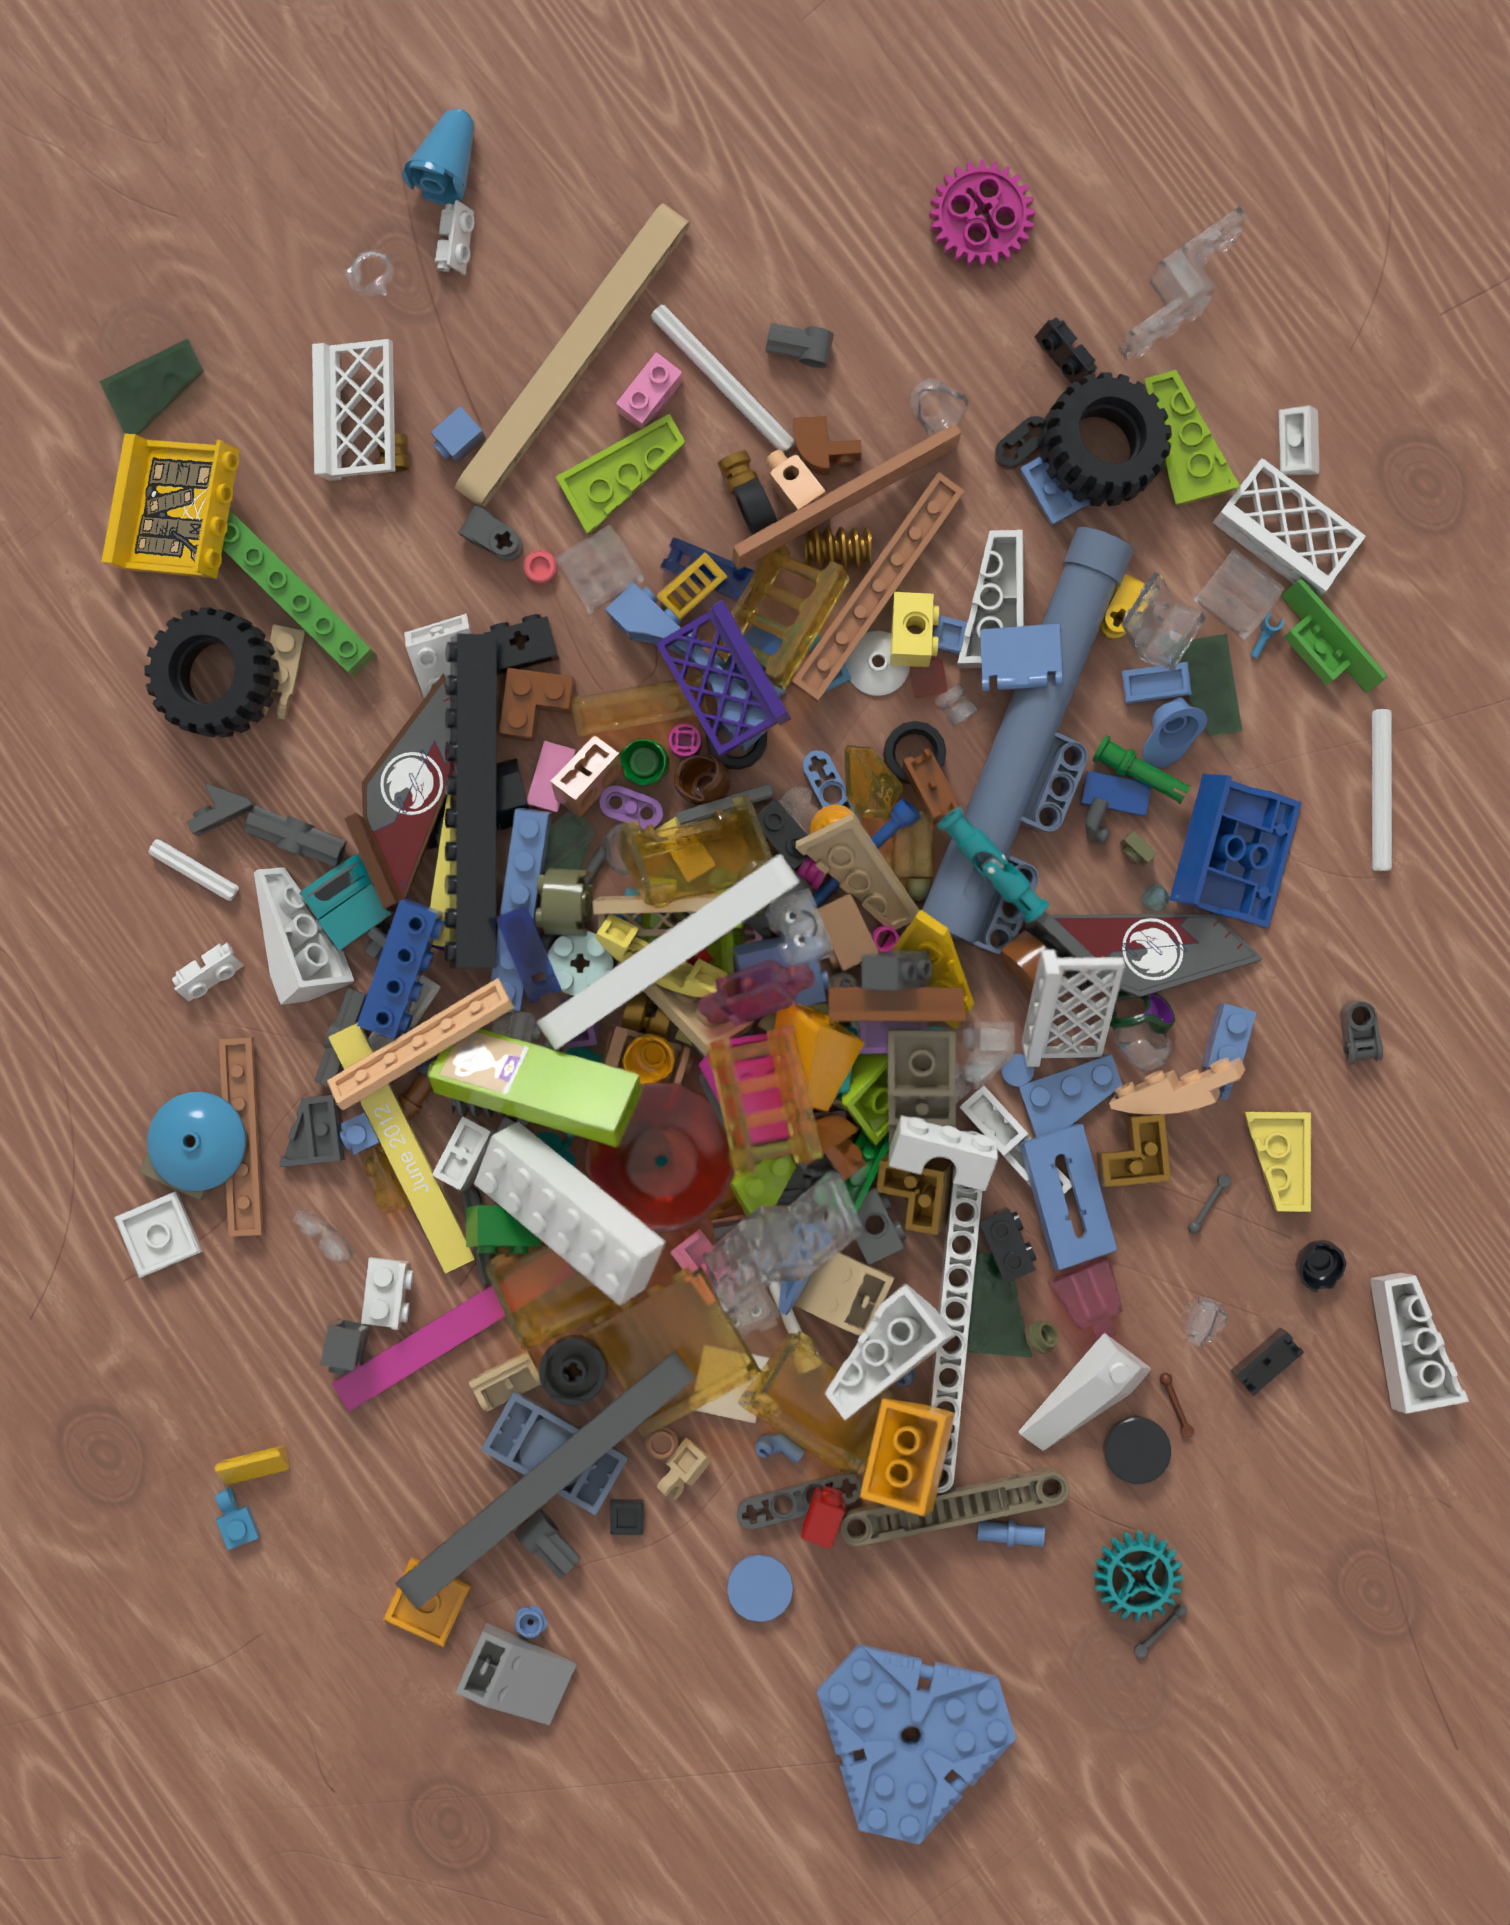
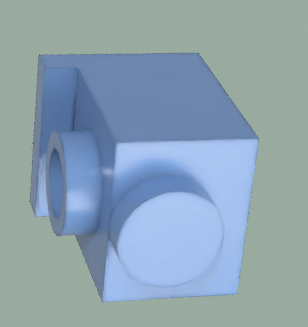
M366 1113L341 1123V1139L347 1150L351 1149L353 1155L380 1144Z

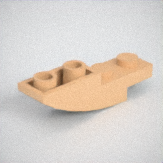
M1240 1057L1229 1061V1058H1223L1211 1064V1069L1199 1073L1198 1070H1193L1180 1077L1181 1081H1179L1174 1070L1165 1074L1162 1070L1146 1076L1144 1078L1145 1082L1135 1086L1133 1082H1129L1115 1089L1116 1093L1110 1100L1109 1105L1114 1110L1145 1115L1180 1113L1216 1103L1221 1094L1218 1087L1240 1079L1245 1071V1067Z

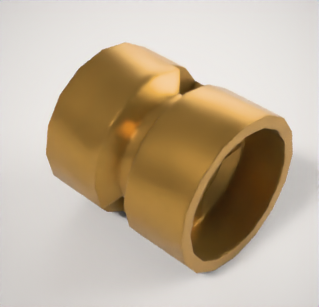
M642 990L627 1001L621 1027L636 1032L644 1028L647 1034L651 1033L666 1038L671 1020ZM649 1009L656 1011L655 1018L647 1017Z

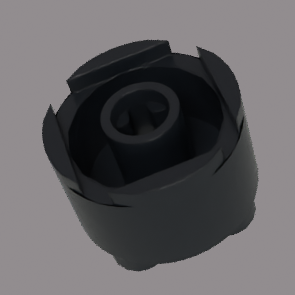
M568 1335L556 1340L544 1354L539 1367V1379L547 1394L555 1402L566 1406L582 1405L593 1399L602 1389L608 1373L607 1358L602 1347L594 1340L582 1335ZM572 1362L577 1363L578 1369H582V1372H579L575 1378L571 1377L569 1370H565V1367H569Z

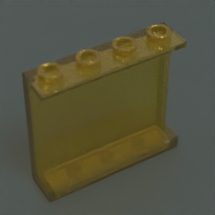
M686 1267L671 1276L672 1283L663 1287L662 1283L659 1282L644 1291L645 1298L636 1302L635 1298L632 1297L622 1305H618V1313L609 1316L607 1312L599 1315L590 1321L592 1327L583 1334L585 1338L593 1334L625 1391L673 1351H676L696 1376L686 1387L636 1427L642 1438L747 1383L761 1371L702 1267L692 1272Z

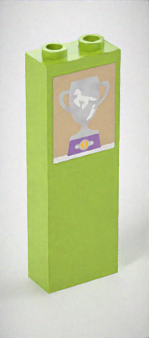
M483 1029L476 1030L441 1051L437 1059H434L428 1068V1078L436 1094L615 1147L619 1146L643 1092L639 1074Z

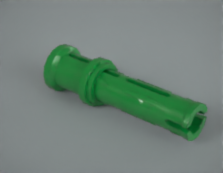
M1106 735L1092 758L1093 762H1103L1114 768L1117 775L1125 776L1128 774L1175 800L1178 804L1182 803L1185 796L1175 792L1173 789L1177 788L1187 794L1191 787L1189 784L1187 785L1137 758L1135 750L1132 748L1126 750L1111 741L1110 736Z

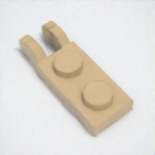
M273 624L270 643L275 653L271 655V658L277 660L279 664V671L274 672V679L279 680L278 690L272 689L271 693H282L277 707V717L285 720L288 715L291 697L295 694L307 632ZM266 706L262 708L261 712L264 716H266L269 708Z

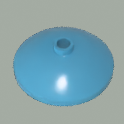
M189 1092L170 1099L153 1117L147 1135V1150L154 1169L169 1184L188 1191L209 1190L229 1180L240 1167L247 1144L245 1126L236 1109L223 1098L205 1092ZM193 1135L196 1143L190 1148L186 1144V1139L188 1136Z

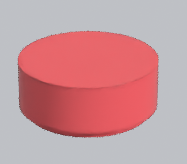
M538 550L526 557L524 572L531 582L544 585L551 582L556 576L557 564L550 553Z

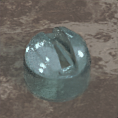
M1156 882L1143 893L1140 901L1148 909L1158 912L1165 908L1164 904L1167 905L1169 903V894L1159 882Z

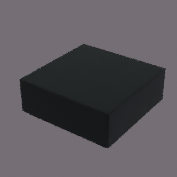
M611 1499L610 1534L643 1535L644 1500Z

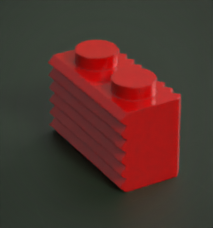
M824 1486L823 1490L815 1488L802 1527L801 1538L803 1540L828 1549L834 1547V1541H836L838 1529L843 1520V1515H845L846 1500L842 1497L843 1493L840 1490L829 1486Z

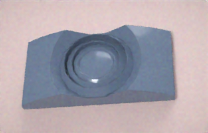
M514 1391L482 1446L481 1451L525 1475L576 1433L580 1427L565 1420L551 1409ZM613 1446L557 1494L596 1516L629 1456Z

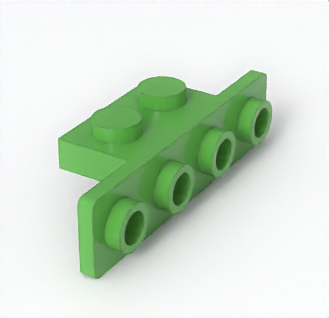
M1299 579L1282 594V598L1302 619L1283 637L1326 686L1345 669L1365 692H1369L1387 678V674L1380 668L1378 663L1373 660L1356 638L1351 635L1303 579Z

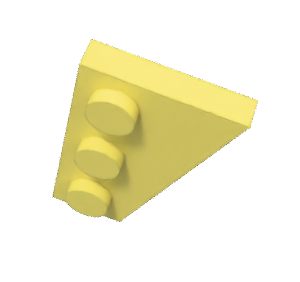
M1243 1112L1275 1211L1311 1212V1112Z

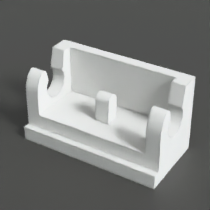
M462 1116L432 1176L460 1191L470 1189L479 1172L490 1139L496 1131L480 1125L473 1119Z

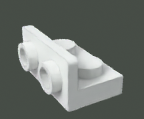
M369 1258L361 1324L391 1327L393 1330H399L402 1327V1322H408L410 1303H405L406 1289H412L414 1270H409V1261Z

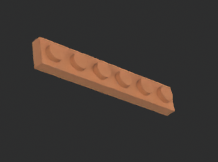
M254 1037L218 1039L221 1098L236 1109L244 1123L247 1137L243 1161L235 1174L226 1181L228 1237L263 1235Z

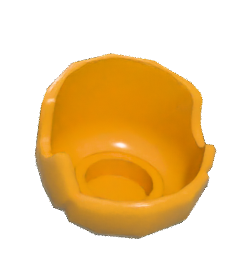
M651 1033L635 1038L628 1045L622 1059L624 1070L639 1074L641 1085L647 1087L666 1079L672 1072L676 1060L674 1048L666 1038Z

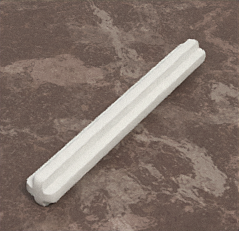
M1376 709L1372 712V868L1375 871H1388L1392 868V712L1388 709Z

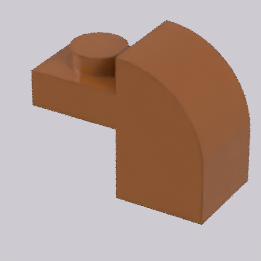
M827 416L794 418L795 451L810 471L821 475H829V462H835L836 466L854 465L856 460H861V440L828 442Z
M1024 930L1001 949V953L1007 970L1025 984L1030 1000L1041 950H1048V948Z
M832 1114L821 1115L798 1129L796 1137L788 1138V1141L805 1166L825 1153L844 1181L866 1165L860 1149L849 1139L857 1131L856 1127L841 1116Z

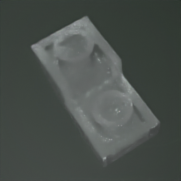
M304 1208L297 1210L292 1222L300 1225L298 1230L306 1235L317 1238L318 1234L322 1235L317 1248L325 1251L324 1257L337 1263H341L343 1259L348 1261L353 1258L354 1250L332 1225Z

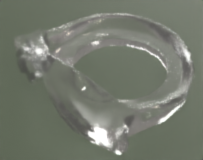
M367 250L360 252L355 257L350 268L342 269V273L346 275L353 290L365 297L372 298L380 294L387 295L385 287L392 280L394 266L389 257L383 252ZM369 257L380 258L387 266L386 272L374 282H370L367 287H361L360 265L362 261Z

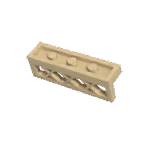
M723 893L603 896L593 901L594 914H598L599 929L606 920L607 914H623L628 919L627 922L639 928L637 936H662L676 926L668 918L673 912H688L692 915ZM640 913H655L661 920L654 928H645L635 918ZM665 922L670 928L659 927Z

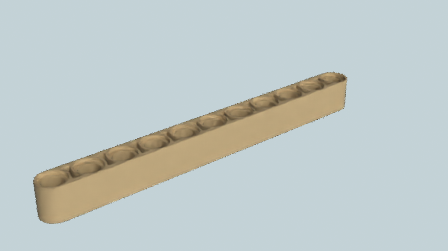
M664 203L658 206L461 474L455 485L457 491L481 508L489 503L682 240L690 226L688 220Z

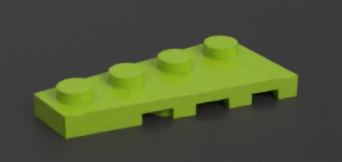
M1177 370L1144 378L1147 393L1149 395L1154 393L1158 397L1159 402L1157 405L1159 409L1165 408L1169 417L1165 421V425L1171 426L1172 437L1167 441L1171 444V450L1165 461L1176 506L1241 489Z
M669 413L556 476V480L587 535H590L680 451L686 443Z

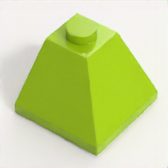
M859 1053L852 1066L849 1092L842 1094V1104L874 1145H877L889 1131L888 1056L883 1053Z

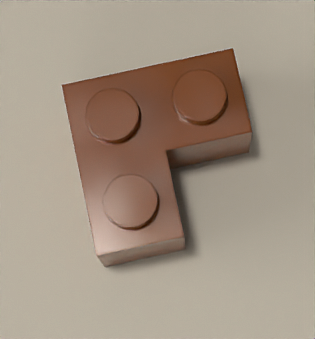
M507 668L499 734L502 738L535 742L539 710L571 714L575 690L574 677Z

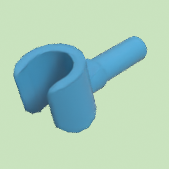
M1272 612L1261 621L1260 628L1262 633L1250 656L1258 659L1269 638L1283 627V618L1276 627H1271L1268 623Z

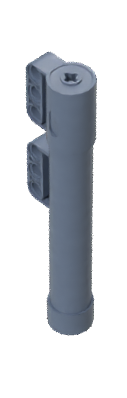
M1078 527L1074 533L1062 563L1064 566L1063 572L1041 625L1060 623L1063 685L1056 686L1055 673H1048V686L1014 690L964 813V817L974 827H979L1006 857L1008 863L1024 872L1025 877L1030 882L1029 887L1034 892L1039 881L1038 871L1031 864L1011 856L1010 849L1020 825L1038 832H1051L1057 830L1063 823L1086 766L1088 752L1082 743L1058 733V730L1117 586L1121 585L1135 551L1131 545L1120 538L1088 527ZM1067 748L1071 749L1074 755L1070 765L1064 760V752ZM1056 778L1061 782L1062 786L1058 795L1054 794L1051 787L1052 782ZM1044 808L1049 813V821L1046 825H1043L1039 819L1040 812ZM951 837L922 911L947 927L952 939L964 942L985 952L1002 954L1001 949L1017 937L1024 915L1013 903L1011 914L1007 917L1003 914L1002 906L1006 900L997 892L992 881L984 877L956 848L957 843ZM981 851L977 853L978 858L982 863H984V861L987 859V856L991 854L986 851ZM997 930L1001 938L999 944L993 947L990 943V935L993 931Z

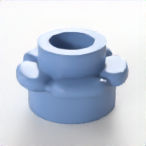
M522 1607L516 1613L515 1617L517 1620L514 1626L518 1634L528 1639H534L540 1635L541 1631L546 1629L547 1619L543 1616V1611L539 1607ZM532 1619L534 1623L529 1625L527 1621Z

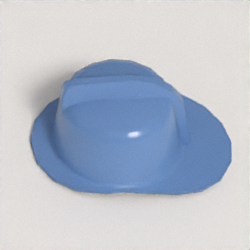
M1179 696L1172 702L1159 707L1152 717L1153 732L1143 747L1142 757L1144 762L1157 769L1168 767L1177 762L1205 729L1208 721L1206 713L1200 708L1189 706Z

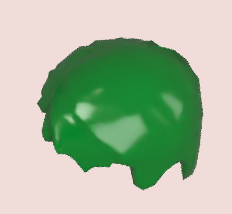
M647 738L636 739L618 752L621 765L624 768L625 779L638 786L649 787L660 783L670 769L668 753L664 746L656 740Z

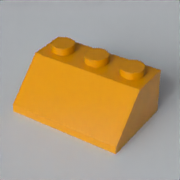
M882 1399L860 1498L921 1516L932 1512L955 1413L925 1404Z

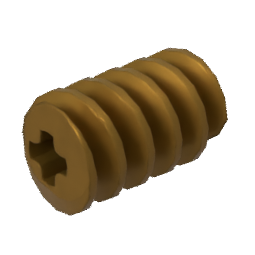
M817 526L812 528L809 535L805 534V568H809L812 559L816 560L818 568L823 567L825 559L829 560L831 568L834 569L839 559L842 560L845 569L849 568L852 559L855 560L858 569L862 568L865 560H868L871 567L872 535L870 528L865 527L862 536H859L856 527L851 528L849 536H846L843 527L838 528L835 536H833L830 526L825 527L822 536H820Z

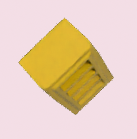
M704 552L658 593L657 598L681 620L728 576ZM704 564L716 578L710 581L699 567ZM693 572L706 585L702 590L689 577ZM684 581L696 593L693 598L681 587L680 584ZM676 590L687 603L682 606L671 593Z

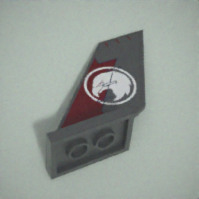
M1044 910L1038 918L1026 923L1019 930L1020 934L1026 930L1046 946L1048 950H1055L1056 958H1123L1125 966L1119 990L1138 998L1263 959L1216 914L1050 915ZM1064 970L1068 979L1080 973L1078 970ZM1102 970L1095 975L1103 979L1113 973V970ZM1087 979L1076 987L1084 991L1094 983Z

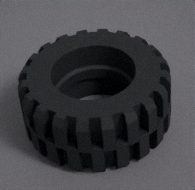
M1101 372L1097 378H1095V375L1090 374L1082 377L1079 382L1074 381L1059 396L1042 423L1043 430L1039 434V444L1044 446L1040 452L1041 460L1043 463L1049 464L1046 472L1050 479L1057 478L1060 482L1057 487L1065 493L1069 490L1074 493L1073 499L1081 503L1084 499H1088L1091 506L1100 507L1106 501L1110 507L1119 505L1123 500L1126 502L1132 500L1140 492H1143L1160 473L1166 464L1165 459L1170 454L1171 444L1167 441L1172 437L1170 425H1165V421L1169 418L1165 408L1159 409L1157 405L1159 402L1158 397L1154 393L1149 395L1144 391L1146 386L1141 382L1137 381L1136 384L1129 382V376L1119 374L1117 378H1112V373ZM1089 417H1100L1108 419L1119 426L1128 439L1130 459L1122 463H1109L1091 454L1081 439L1080 421Z
M201 607L198 612L192 609L182 612V620L173 617L166 623L168 629L165 632L159 630L155 635L154 639L158 642L155 648L149 647L146 655L151 658L150 665H145L144 676L150 677L151 683L146 684L148 695L156 697L152 703L156 710L165 713L164 719L171 724L202 736L225 738L233 736L234 731L243 733L250 729L248 722L258 723L264 717V714L261 712L264 706L271 707L274 701L270 697L272 689L278 690L279 680L274 679V672L279 671V664L277 660L271 658L275 650L270 642L264 640L266 635L260 628L253 626L252 622L221 609L215 610L210 607ZM222 643L232 653L235 663L234 678L231 686L222 697L211 703H202L195 697L191 688V667L202 650L210 645Z

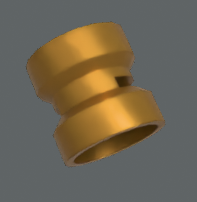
M395 433V472L385 473H400L410 469L409 458L405 455V449L408 447L407 435ZM378 445L376 449L379 451L380 457L377 459V464H385V450Z
M747 450L728 455L717 463L721 473L728 478L726 485L732 495L734 494V487L754 478L759 480L756 471L750 470L749 464L751 459Z

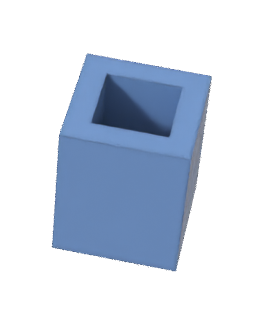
M461 406L431 432L436 441L433 444L436 451L445 460L450 456L456 464L485 438L482 429Z

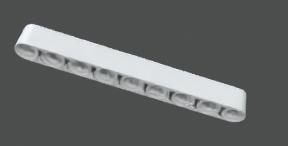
M779 854L536 1023L554 1049H558L800 881L783 856Z

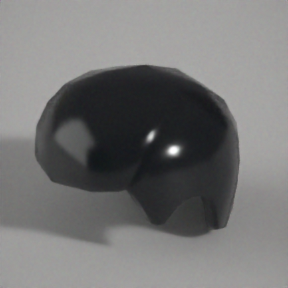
M1326 1240L1308 1243L1298 1252L1295 1262L1298 1278L1303 1285L1313 1292H1318L1319 1289H1333L1337 1281L1344 1275L1347 1265L1343 1251L1332 1242Z

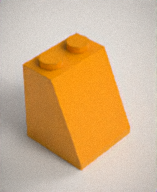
M782 997L778 1002L772 1041L784 1060L790 1096H795L797 1098L795 1103L805 1110L812 1112L814 1108L828 1112L865 1041L839 1022L829 1021V1015Z

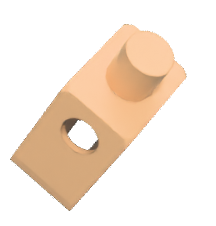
M778 449L766 458V463L772 470L770 477L773 488L791 514L826 495L824 488L798 455H793L788 459L783 451Z

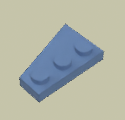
M1109 1054L1031 1081L1026 1085L1018 1086L1034 1135L1038 1137L1071 1126L1115 1092V1089L1122 1086V1082L1113 1056Z

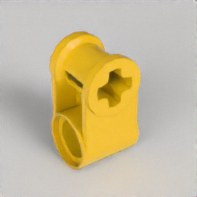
M1125 573L1121 585L1117 586L1100 626L1102 634L1110 639L1123 637L1133 625L1137 615L1140 614L1153 587ZM1115 616L1121 618L1118 627L1113 625V618Z

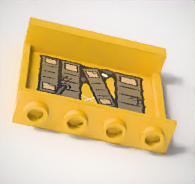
M124 433L101 562L121 570L217 579L222 561L221 554L224 537L227 532L230 503L233 499L235 475L239 466L240 449L221 440H217L216 445L147 440L136 434Z

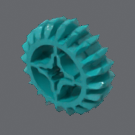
M1136 1530L1135 1538L1131 1540L1129 1533L1125 1531L1122 1533L1124 1542L1119 1543L1115 1537H1112L1110 1540L1114 1548L1112 1550L1106 1546L1101 1548V1551L1107 1558L1097 1557L1095 1559V1563L1103 1569L1093 1571L1094 1578L1102 1580L1097 1582L1094 1587L1097 1592H1104L1100 1596L1103 1604L1111 1602L1109 1605L1111 1613L1114 1614L1121 1608L1120 1616L1126 1620L1132 1611L1135 1622H1140L1142 1613L1145 1612L1147 1619L1151 1621L1154 1619L1152 1610L1157 1609L1161 1615L1166 1613L1162 1606L1164 1602L1174 1606L1175 1601L1169 1595L1170 1593H1181V1589L1173 1583L1184 1580L1182 1574L1174 1572L1179 1570L1182 1564L1179 1560H1172L1177 1554L1173 1548L1165 1550L1168 1544L1165 1539L1162 1538L1155 1544L1156 1535L1150 1532L1144 1541L1142 1531ZM1133 1551L1149 1552L1147 1556L1143 1554L1136 1561H1129L1123 1557ZM1158 1558L1162 1562L1164 1571L1161 1586L1157 1585L1152 1579V1573L1156 1568L1154 1564ZM1115 1566H1118L1124 1572V1579L1120 1584L1122 1588L1118 1594L1115 1592L1112 1583ZM1126 1567L1130 1568L1133 1572L1138 1570L1139 1573L1140 1569H1142V1574L1149 1584L1143 1580L1139 1582L1137 1579L1134 1582L1132 1574ZM1140 1591H1147L1152 1594L1151 1597L1140 1601L1127 1600L1129 1596L1133 1598Z

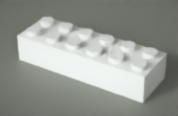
M518 1121L492 1135L474 1184L618 1305H622L645 1290L665 1241Z

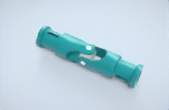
M960 806L951 810L938 823L937 827L940 831L945 830L957 843L956 848L984 877L992 881L997 892L1008 903L1012 902L1024 915L1023 920L1026 923L1038 918L1048 907L1049 902L1046 899H1041L1029 887L1030 882L1017 868L1008 863L1006 857L979 827H974L963 816V810ZM981 851L991 853L987 856L984 863L979 860L977 855Z

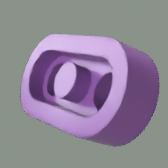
M617 785L606 788L600 796V808L611 819L641 830H653L662 822V806L652 797ZM615 797L621 798L623 802L622 806L618 809L610 806L611 800ZM646 808L651 809L653 817L650 820L642 819V810Z

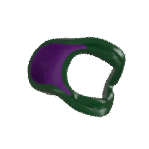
M1118 990L1116 1002L1138 997ZM1157 993L1140 997L1146 1003V1011L1133 1017L1118 1018L1115 1002L1110 1026L1113 1029L1128 1028L1148 1022L1154 1032L1165 1034L1175 1023V1015L1171 1006Z

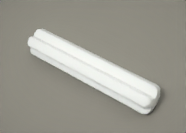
M156 839L150 846L148 853L215 894L228 901H232L239 890L236 884L165 842Z

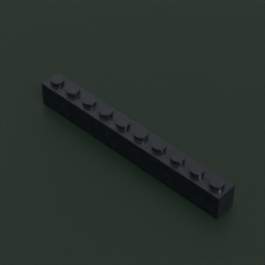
M457 633L451 637V642L446 643L445 648L446 662H450V675L446 676L445 681L446 695H450V708H447L445 713L446 728H450V742H446L445 759L446 762H450V775H446L445 793L450 795V808H446L445 826L450 828V842L447 841L445 844V860L450 862V875L445 877V894L450 895V908H446L444 920L445 927L450 928V942L445 943L444 955L445 961L450 962V969L496 968L497 635Z

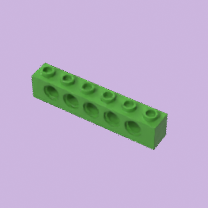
M229 512L227 532L222 549L352 677H355L377 654L234 513Z

